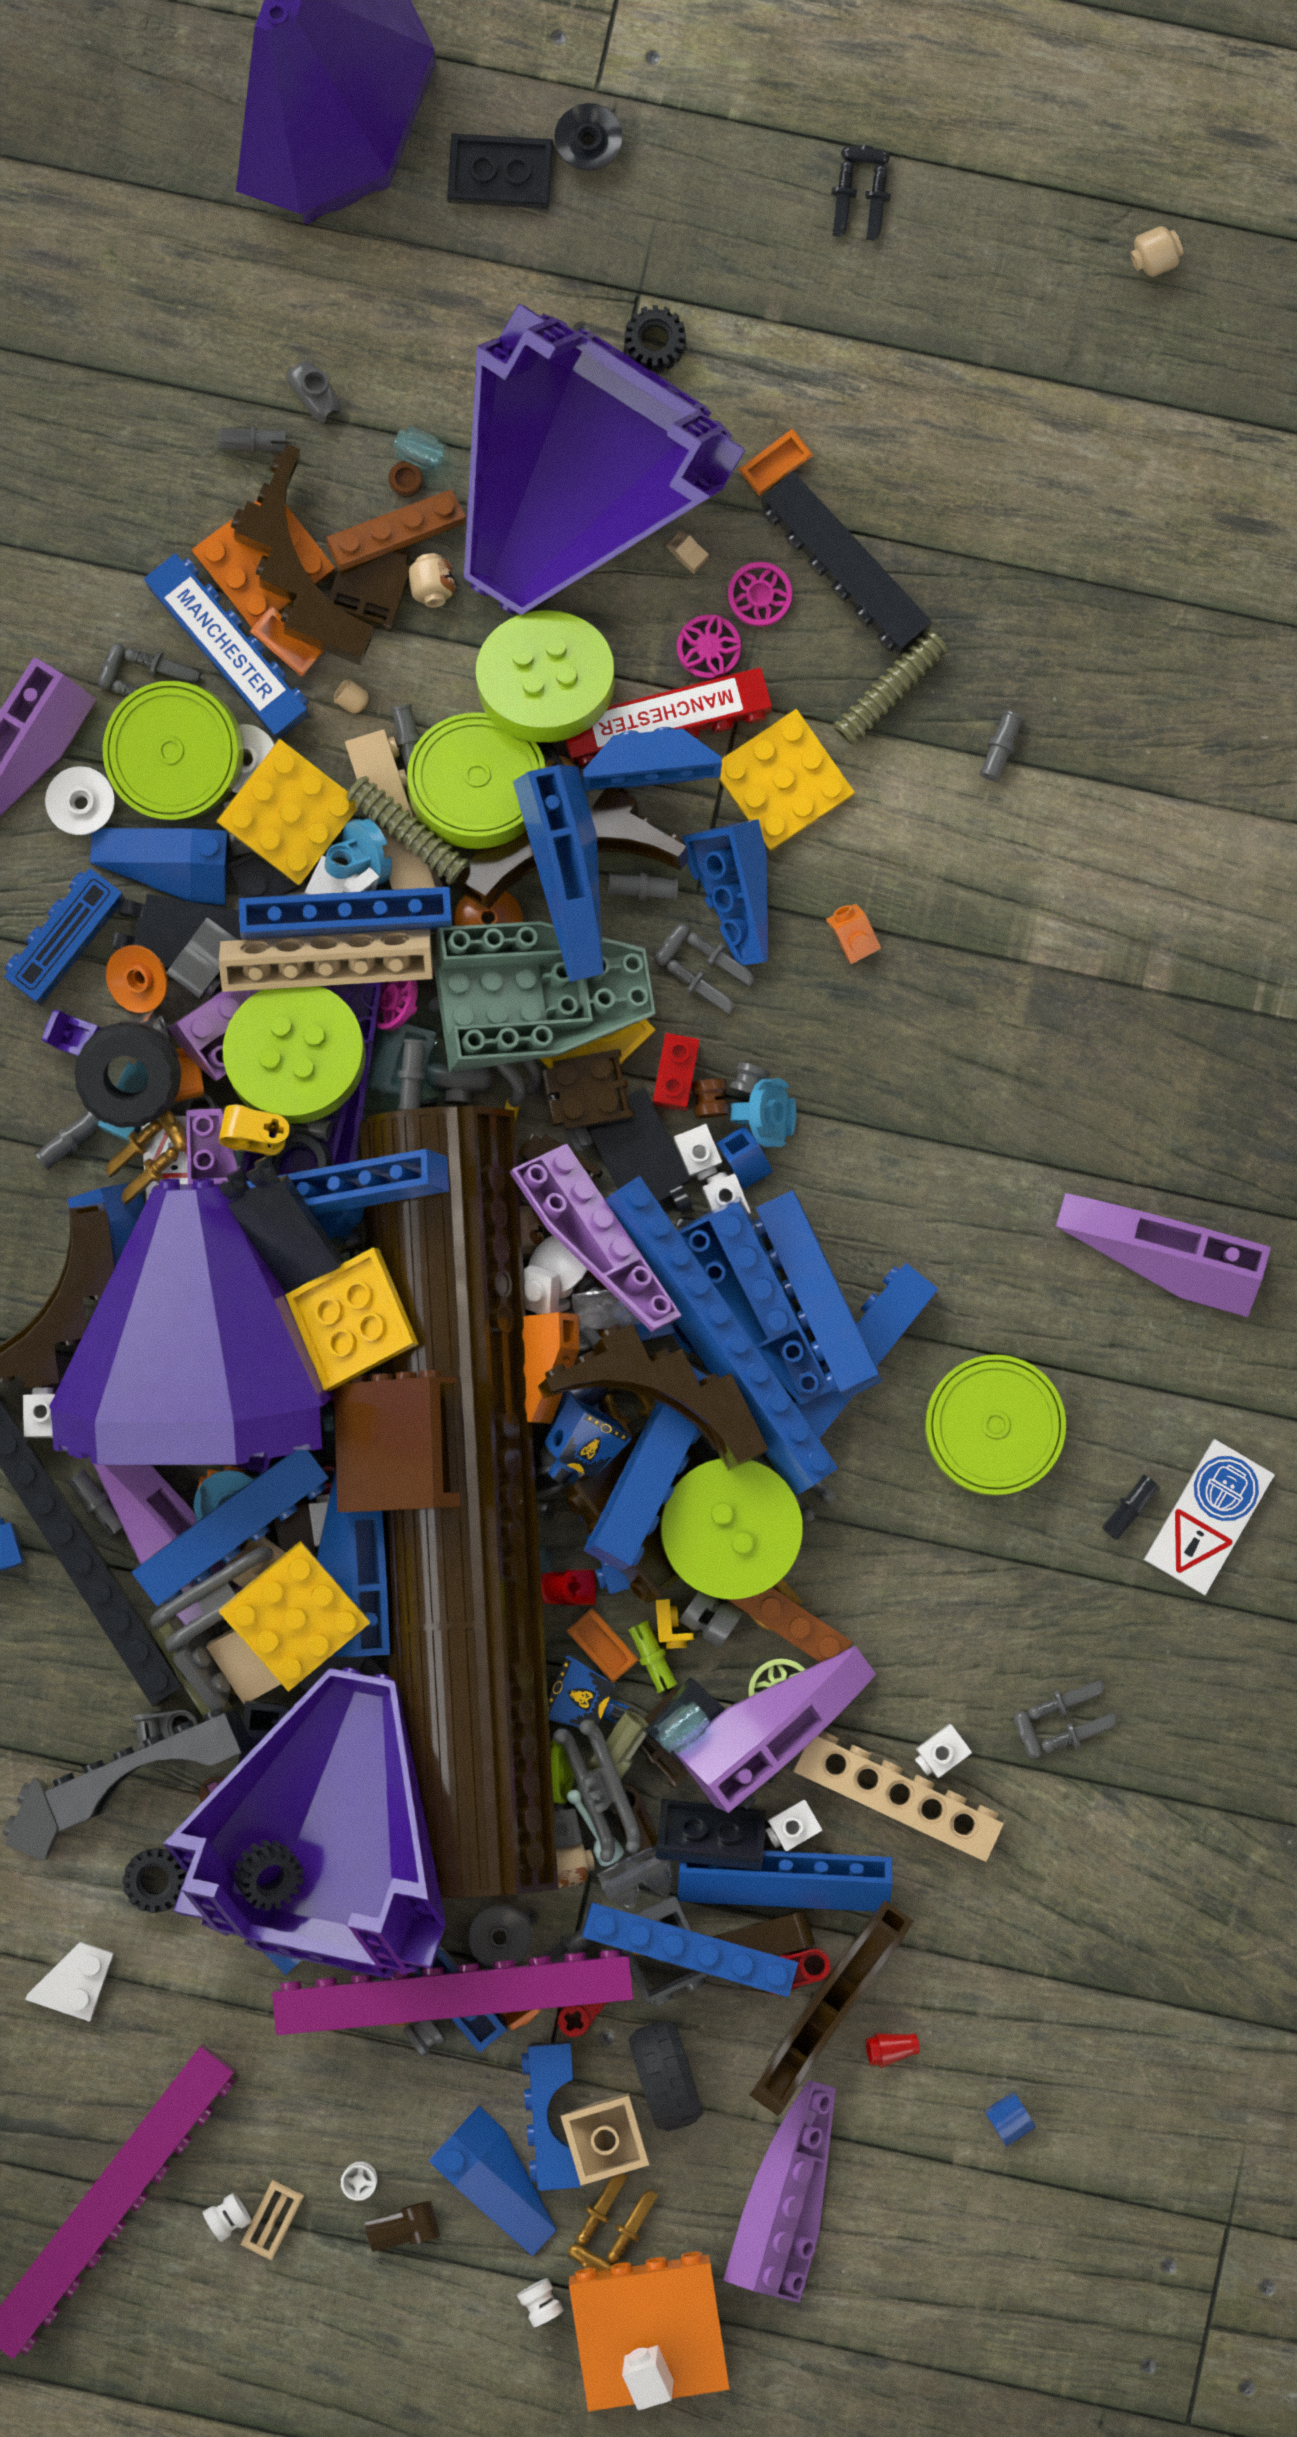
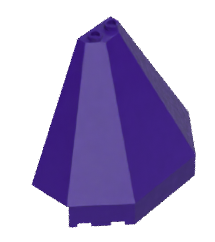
M264 0L254 27L236 192L299 214L302 213L304 224L307 225L314 222L315 218L331 211L336 212L359 201V198L390 187L436 64L434 47L411 0Z
M518 304L499 339L495 338L477 345L464 578L471 582V588L484 596L491 595L500 601L499 605L505 611L514 615L517 613L522 615L726 488L725 485L746 450L742 445L730 439L732 434L721 422L709 418L711 411L704 404L594 333L580 328L579 332H576L568 327L565 321L544 313L542 316H539L527 306Z
M176 1178L159 1180V1184L153 1187L49 1406L51 1408L53 1449L56 1451L68 1450V1455L79 1459L91 1457V1463L97 1465H232L247 1463L249 1458L253 1456H264V1458L269 1459L294 1454L293 1450L322 1449L320 1406H323L334 1397V1389L331 1391L323 1390L285 1297L287 1293L283 1290L229 1209L228 1204L232 1199L225 1197L218 1187L220 1184H214L213 1178L194 1179L193 1184H180V1179Z
M329 1668L163 1843L184 1871L187 1872L174 1912L182 1916L203 1919L201 1925L225 1936L229 1934L238 1935L246 1939L244 1945L250 1948L382 1978L393 1977L395 1970L401 1974L417 1971L418 1966L427 1969L433 1965L444 1928L447 1925L400 1691L395 1680L387 1675L376 1674L375 1677L363 1675L352 1668H343L342 1671ZM262 1840H268L271 1845L273 1840L279 1841L281 1845L285 1844L298 1859L304 1872L300 1874L304 1879L303 1885L296 1884L300 1890L298 1895L291 1893L289 1896L292 1901L289 1904L285 1900L280 1901L282 1908L275 1909L272 1904L270 1910H264L262 1906L259 1909L255 1908L247 1901L235 1883L237 1880L234 1878V1871H239L235 1864L237 1860L244 1861L241 1853L246 1850L250 1854L253 1851L250 1845L254 1843L259 1848L262 1847ZM272 1865L265 1868L259 1874L257 1883L259 1885H266L274 1881L280 1873V1866Z

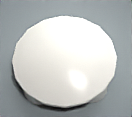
M554 1236L545 1239L535 1249L529 1260V1266L535 1265L560 1274V1299L566 1298L572 1293L573 1287L582 1280L588 1270Z

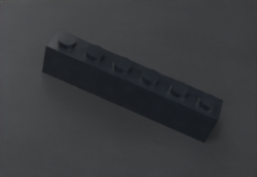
M794 471L762 498V507L764 509L761 512L766 520L774 527L779 525L787 533L785 539L789 545L797 552L802 550L810 558L808 564L812 570L820 577L825 575L833 583L831 589L835 595L843 602L848 600L856 608L854 611L855 616L866 627L871 625L879 633L877 639L886 650L891 652L894 649L900 656L926 630L930 629L932 621Z

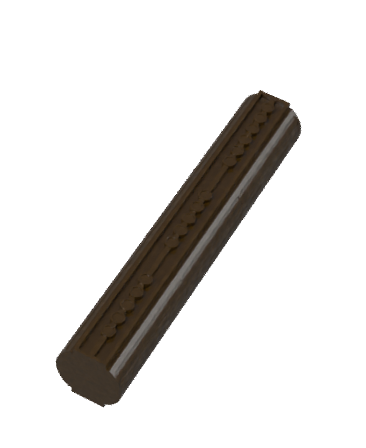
M471 1105L464 1107L418 1108L381 1113L368 1117L367 1121L360 1122L359 1141L362 1160L421 1149H429L447 1156L449 1192L365 1207L366 1251L373 1247L380 1250L419 1343L382 1363L381 1374H393V1380H395V1373L417 1372V1378H420V1371L441 1370V1377H456V1382L440 1384L443 1493H460V1507L382 1511L390 1655H388L389 1676L395 1680L400 1691L441 1899L517 1895L558 1890L532 1422H527V1412L525 1410L526 1378L523 1371L525 1347L522 1331L524 1328L523 1316H526L519 1186L510 1174V1171L517 1167L514 1110Z

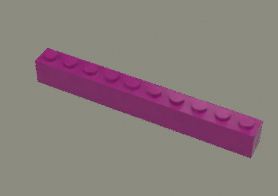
M621 1949L601 1950L600 1957L586 1959V1952L564 1954L565 1961L551 1962L550 1956L529 1958V1964L517 1966H515L514 1959L499 1960L493 1962L494 1968L479 1969V1963L458 1965L457 1972L444 1973V1968L441 1966L423 1968V1975L408 1976V1973L401 1974L394 1971L393 1977L373 1980L372 1975L359 1974L352 1975L351 1982L337 1983V1977L315 1979L316 1986L302 1987L301 1981L280 1983V1989L272 1992L276 2035L633 2000L629 1954L622 1955Z
M202 2044L1 2304L0 2350L11 2359H14L19 2352L26 2356L39 2339L34 2335L35 2331L41 2324L48 2327L60 2312V2309L55 2306L63 2295L70 2298L83 2282L78 2278L85 2266L92 2270L105 2253L100 2249L101 2245L108 2237L114 2241L126 2226V2223L121 2220L129 2209L136 2212L148 2197L144 2189L151 2180L158 2184L169 2170L170 2166L165 2163L173 2152L180 2155L192 2140V2137L187 2134L195 2123L202 2126L214 2111L209 2105L217 2094L224 2098L236 2081L231 2076L236 2069L206 2045Z

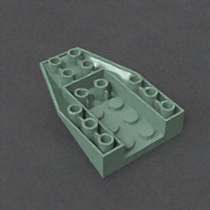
M537 921L439 927L431 939L449 1073L558 1056L653 1017L656 1014L645 948L602 937L603 974L569 982L553 924Z

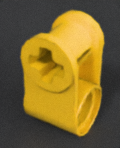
M229 1105L224 1109L218 1141L222 1146L229 1149L274 1156L279 1154L285 1146L289 1134V1124L283 1116L257 1111L242 1105ZM269 1132L275 1133L274 1138L269 1137Z

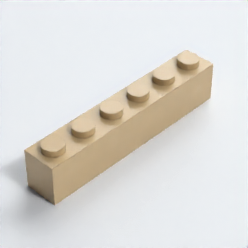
M382 729L345 741L356 779L367 776L370 784L375 782L379 791L383 789L386 792L385 796L387 798L390 796L394 798V804L400 803L403 811L408 810L411 812V818L416 817L404 790H408L405 770L398 771L394 758L400 756L394 737L387 738L385 730ZM378 821L375 823L387 842L386 845L382 846L385 858L391 857L392 871L389 877L392 890L442 886L437 870L432 871L428 863L423 864L421 862L422 857H415L412 849H405L404 842L398 843L395 835L392 837L388 835L389 830L387 828L382 830L379 826L380 823Z

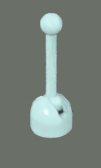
M577 1790L569 1791L567 1800L575 1804L597 1839L594 1843L593 1853L601 1866L613 1864L624 1854L621 1844L613 1837L615 1844L614 1858L610 1862L601 1860L600 1841L590 1815L581 1802V1794Z

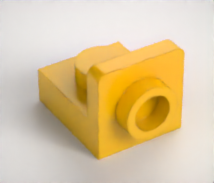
M670 1599L655 1600L659 1643L666 1642V1649L686 1648L687 1640H694V1633L672 1634V1627H679L677 1606H670Z

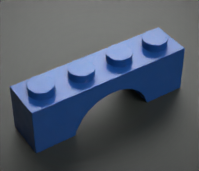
M571 2041L528 2044V2053H522L523 2075L530 2074L531 2084L530 2089H524L525 2109L532 2110L533 2124L527 2125L528 2146H535L536 2160L529 2161L531 2182H538V2191L580 2188L581 2185L569 2144L563 2142L554 2133L548 2119V2105L553 2094L562 2085L573 2080Z

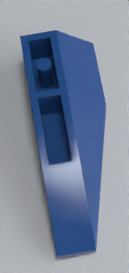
M556 765L528 771L514 780L513 784L569 982L602 975L603 957L597 833L578 766Z
M739 1197L679 1229L678 1233L775 1376L795 1400L802 1405L831 1391L832 1389L814 1353L809 1337L798 1318L795 1307L786 1292L742 1198Z
M335 1464L317 1560L367 1616L370 1624L331 1657L390 1655L382 1511L338 1513Z

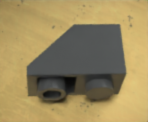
M34 1778L30 1784L25 1782L17 1798V1802L21 1803V1807L17 1816L11 1815L3 1831V1835L7 1836L4 1845L45 1861L48 1860L60 1831L43 1793L47 1791L43 1780Z

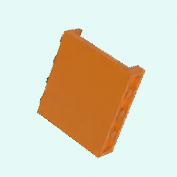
M694 2251L682 2254L681 2259L667 2261L666 2257H655L646 2260L644 2265L631 2266V2263L623 2262L611 2265L610 2270L596 2272L595 2268H584L575 2271V2275L569 2276V2289L588 2412L634 2405L633 2398L622 2376L624 2357L635 2349H647L657 2345L674 2380L672 2399L730 2390L709 2255H702V2252Z

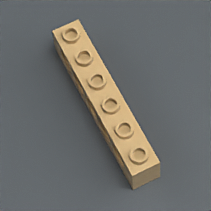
M430 929L220 941L219 969L222 992L433 979Z
M824 1731L801 1751L793 1772L987 1862L1004 1824L996 1820L999 1813L982 1805H979L976 1811L964 1805L967 1798L950 1790H947L944 1796L932 1790L935 1783L918 1775H915L912 1781L900 1775L903 1768L886 1760H883L880 1766L868 1760L871 1753L854 1745L848 1751L837 1745L839 1738ZM832 1754H840L845 1760V1768L839 1774H831L826 1769V1759ZM864 1769H872L877 1775V1782L871 1789H863L858 1784V1774ZM896 1784H904L909 1791L908 1799L902 1804L893 1803L889 1796L891 1788ZM928 1799H936L941 1806L940 1814L934 1819H927L922 1814V1805ZM960 1814H968L973 1822L972 1829L966 1834H959L954 1829V1820Z

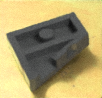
M206 1629L179 1646L173 1662L207 1707L213 1711L225 1707L232 1686L206 1648L208 1642L212 1641Z

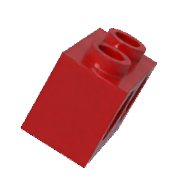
M665 1033L653 1096V1106L687 1112L700 1039Z

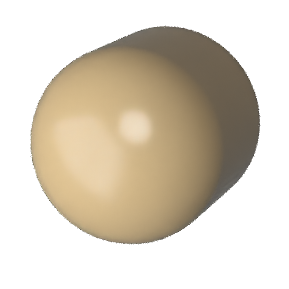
M350 679L343 681L334 695V702L352 714L362 712L369 701L368 692Z

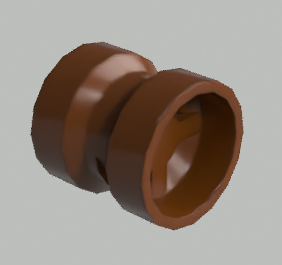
M706 1079L692 1082L693 1094L697 1096L698 1102L694 1107L696 1118H713L730 1114L729 1104L724 1100V1093L727 1091L726 1079Z

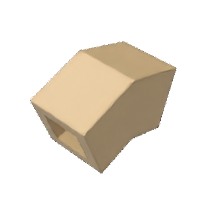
M679 531L666 545L677 560L693 574L709 558V554L689 534Z

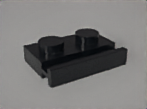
M255 852L227 864L242 898L284 896L308 885L310 882V878L307 875L299 886Z

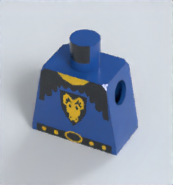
M570 1395L545 1440V1445L556 1457V1461L547 1472L561 1484H565L575 1470L590 1478L595 1477L630 1442L632 1437L619 1421Z
M569 1655L564 1660L548 1698L549 1720L580 1727L582 1721L589 1719L599 1725L601 1718L617 1724L629 1706L610 1699L615 1687L613 1683Z

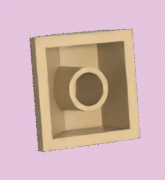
M630 2092L601 2100L561 2115L580 2185L650 2164Z

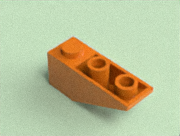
M555 1312L523 1316L524 1328L522 1338L525 1347L523 1371L526 1378L525 1410L527 1412V1422L550 1424L553 1421L563 1393L543 1399L538 1385L546 1379L544 1373L562 1364H564L566 1369L574 1366L580 1350L578 1314Z

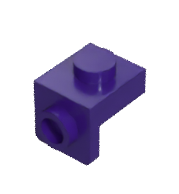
M54 1009L45 1025L42 1041L62 1052L78 1057L88 1039L102 1028Z

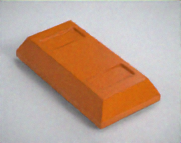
M792 428L738 470L758 496H761L810 459L813 454Z
M271 606L249 632L302 677L323 651L285 635V623L280 621L282 614Z
M178 1048L176 1051L181 1065V1083L174 1101L201 1097L204 1093L201 1068L186 1055L182 1048Z
M593 1608L567 1630L568 1634L612 1683L639 1660Z

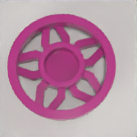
M766 562L747 564L740 568L730 581L728 588L730 608L738 619L748 625L757 627L772 625L783 618L791 605V583L786 574L773 564ZM765 569L760 575L759 580L754 575L748 573V571ZM773 572L772 582L765 581L764 579ZM741 576L751 581L749 586H745ZM778 576L783 581L786 592L778 588L773 589ZM736 582H738L741 590L746 593H741L734 599L733 591ZM778 595L786 599V601H774L773 596ZM743 599H747L748 605L736 606ZM769 605L773 607L783 606L775 616L770 618L771 608ZM754 607L753 614L756 619H752L742 612L749 611ZM765 608L766 616L762 620L758 610Z
M701 615L693 618L682 628L677 640V655L680 663L686 671L701 679H717L728 674L737 664L741 653V640L736 628L728 620L718 615ZM702 622H708L704 628V634L700 629L693 626ZM714 622L717 623V632L715 634L710 633V628ZM722 625L730 631L733 638L727 636L720 638L722 635ZM687 632L697 634L699 636L698 639L693 640ZM683 639L690 646L695 647L690 649L685 657L682 650ZM728 642L735 644V646L725 649L722 643ZM735 652L731 662L724 668V658L721 654L728 655ZM696 653L699 659L688 663L691 656ZM718 659L719 671H717L711 661ZM703 661H706V666L711 672H702L693 667L701 665Z
M417 980L382 982L383 990L380 995L378 1013H383L384 1024L377 1015V1028L385 1031H395V1029L401 1027L407 1021L410 1015L415 1014L417 1010L415 1004L418 993Z

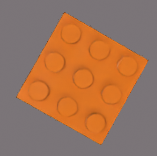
M257 500L254 502L255 504H257V505H259V506L261 505L260 503L257 502ZM286 505V519L294 550L303 568L317 586L336 572V569ZM231 519L191 549V551L252 629L271 606L281 613L288 602L293 604L294 601L259 587L260 576L256 575V570L262 556L268 557L269 555L235 541V529L231 528L233 520Z

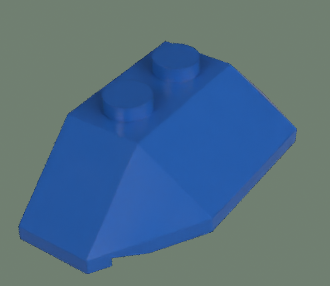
M660 727L654 731L642 733L628 730L619 735H613L583 770L582 784L584 791H593L594 789H624L702 780L704 778H718L721 776L722 759L720 755L682 728Z

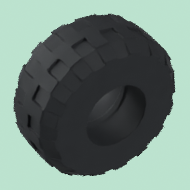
M132 1021L110 1024L93 1034L81 1049L75 1067V1086L83 1105L100 1121L119 1128L145 1126L162 1116L177 1097L181 1083V1065L178 1053L168 1038L161 1031H157L150 1025ZM120 1056H131L140 1060L148 1073L147 1086L135 1093H126L117 1089L112 1084L108 1075L109 1063Z
M661 2021L635 2030L628 2040L655 2127L667 2132L696 2123L704 2112L676 2024Z

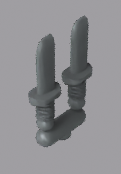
M114 643L103 661L98 685L105 690L112 686L115 693H121L126 697L139 689L138 686L135 687V685L124 683L121 680L114 682L123 656L129 662L141 664V666L148 669L150 668L148 675L155 677L156 672H160L185 682L194 683L200 679L202 673L163 659L164 653L157 651L155 657L150 656V654L147 655V653L144 654L141 651L137 652L132 648L125 652V647L121 643Z
M678 924L655 954V963L659 966L667 964V969L670 973L675 974V977L678 976V979L683 980L687 985L689 984L685 991L690 995L693 991H696L730 1015L734 1009L733 1002L722 992L703 980L704 972L700 970L695 976V973H692L686 967L684 968V965L681 966L678 961H670L687 938L690 945L695 946V949L698 948V951L704 953L706 957L709 956L706 964L710 967L713 963H716L748 987L754 982L753 974L746 967L723 952L726 947L720 942L715 948V945L709 944L710 942H707L706 939L704 940L703 937L701 938L698 933H690L687 924Z
M1102 1679L1062 1695L1058 1689L1052 1692L1055 1699L1052 1698L1051 1701L1048 1700V1702H1042L1041 1705L1032 1706L1028 1714L1022 1710L1014 1714V1723L1028 1757L1037 1759L1041 1756L1042 1750L1050 1753L1054 1749L1058 1750V1748L1065 1747L1064 1745L1068 1746V1744L1071 1745V1743H1073L1075 1749L1080 1748L1081 1744L1079 1741L1104 1732L1116 1725L1117 1716L1115 1712L1075 1728L1071 1722L1066 1724L1068 1732L1065 1731L1064 1734L1062 1732L1061 1735L1058 1734V1736H1052L1051 1739H1045L1040 1746L1030 1718L1037 1720L1041 1716H1048V1714L1055 1713V1711L1058 1712V1710L1062 1716L1067 1715L1066 1708L1096 1697L1103 1692L1104 1684Z

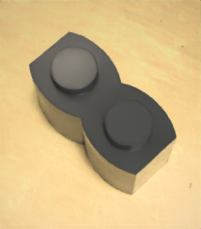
M207 917L168 969L167 976L200 1000L205 995L211 998L221 985V979H219L220 941L238 939Z

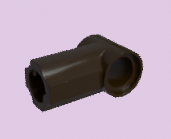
M623 1782L624 1790L630 1791L635 1796V1802L631 1809L641 1835L640 1849L636 1852L639 1853L656 1845L658 1835L642 1802L639 1791L634 1785ZM612 1802L610 1804V1808L614 1812V1815L627 1841L623 1824L619 1817L614 1802Z
M432 2202L416 2203L400 2209L401 2212L365 2221L366 2233L372 2252L408 2242L410 2245L418 2244L439 2237L440 2233Z

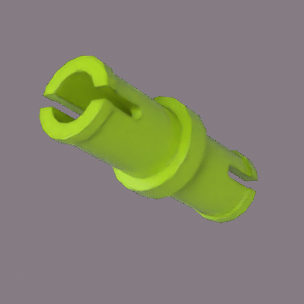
M648 1620L629 1628L628 1632L631 1634L641 1655L639 1661L642 1666H646L657 1689V1693L677 1685L678 1683L674 1679L664 1657L666 1651L664 1647H659Z

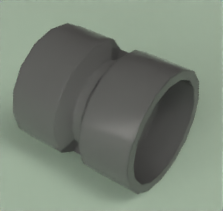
M698 1591L679 1621L694 1632L702 1630L703 1638L717 1648H720L744 1611L730 1601L722 1603L720 1598L708 1596ZM706 1608L715 1613L711 1621L703 1615Z

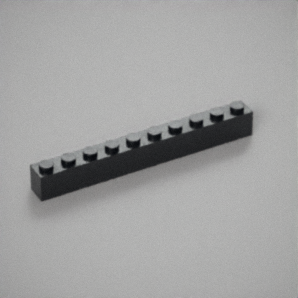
M0 1396V1468L151 1706H157L185 1688L184 1685L177 1679L174 1669L32 1444L28 1438L24 1437L23 1430Z

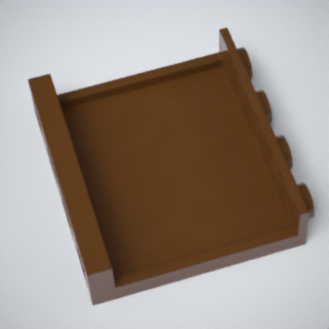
M441 1370L420 1371V1378H417V1372L395 1373V1380H393V1374H374L370 1382L369 1376H358L334 1389L338 1513L460 1507V1493H443L440 1384L456 1382V1377H441Z

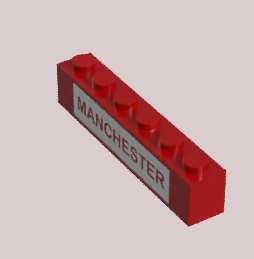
M760 667L609 706L604 715L591 728L565 741L571 763H579L580 767H586L613 735H619L624 731L635 730L642 733L651 732L660 727L682 728L697 738L700 736L699 732L713 729L714 733L727 731L733 728L732 723L746 720L747 724L761 722L766 719L767 714H771L772 705L762 668Z

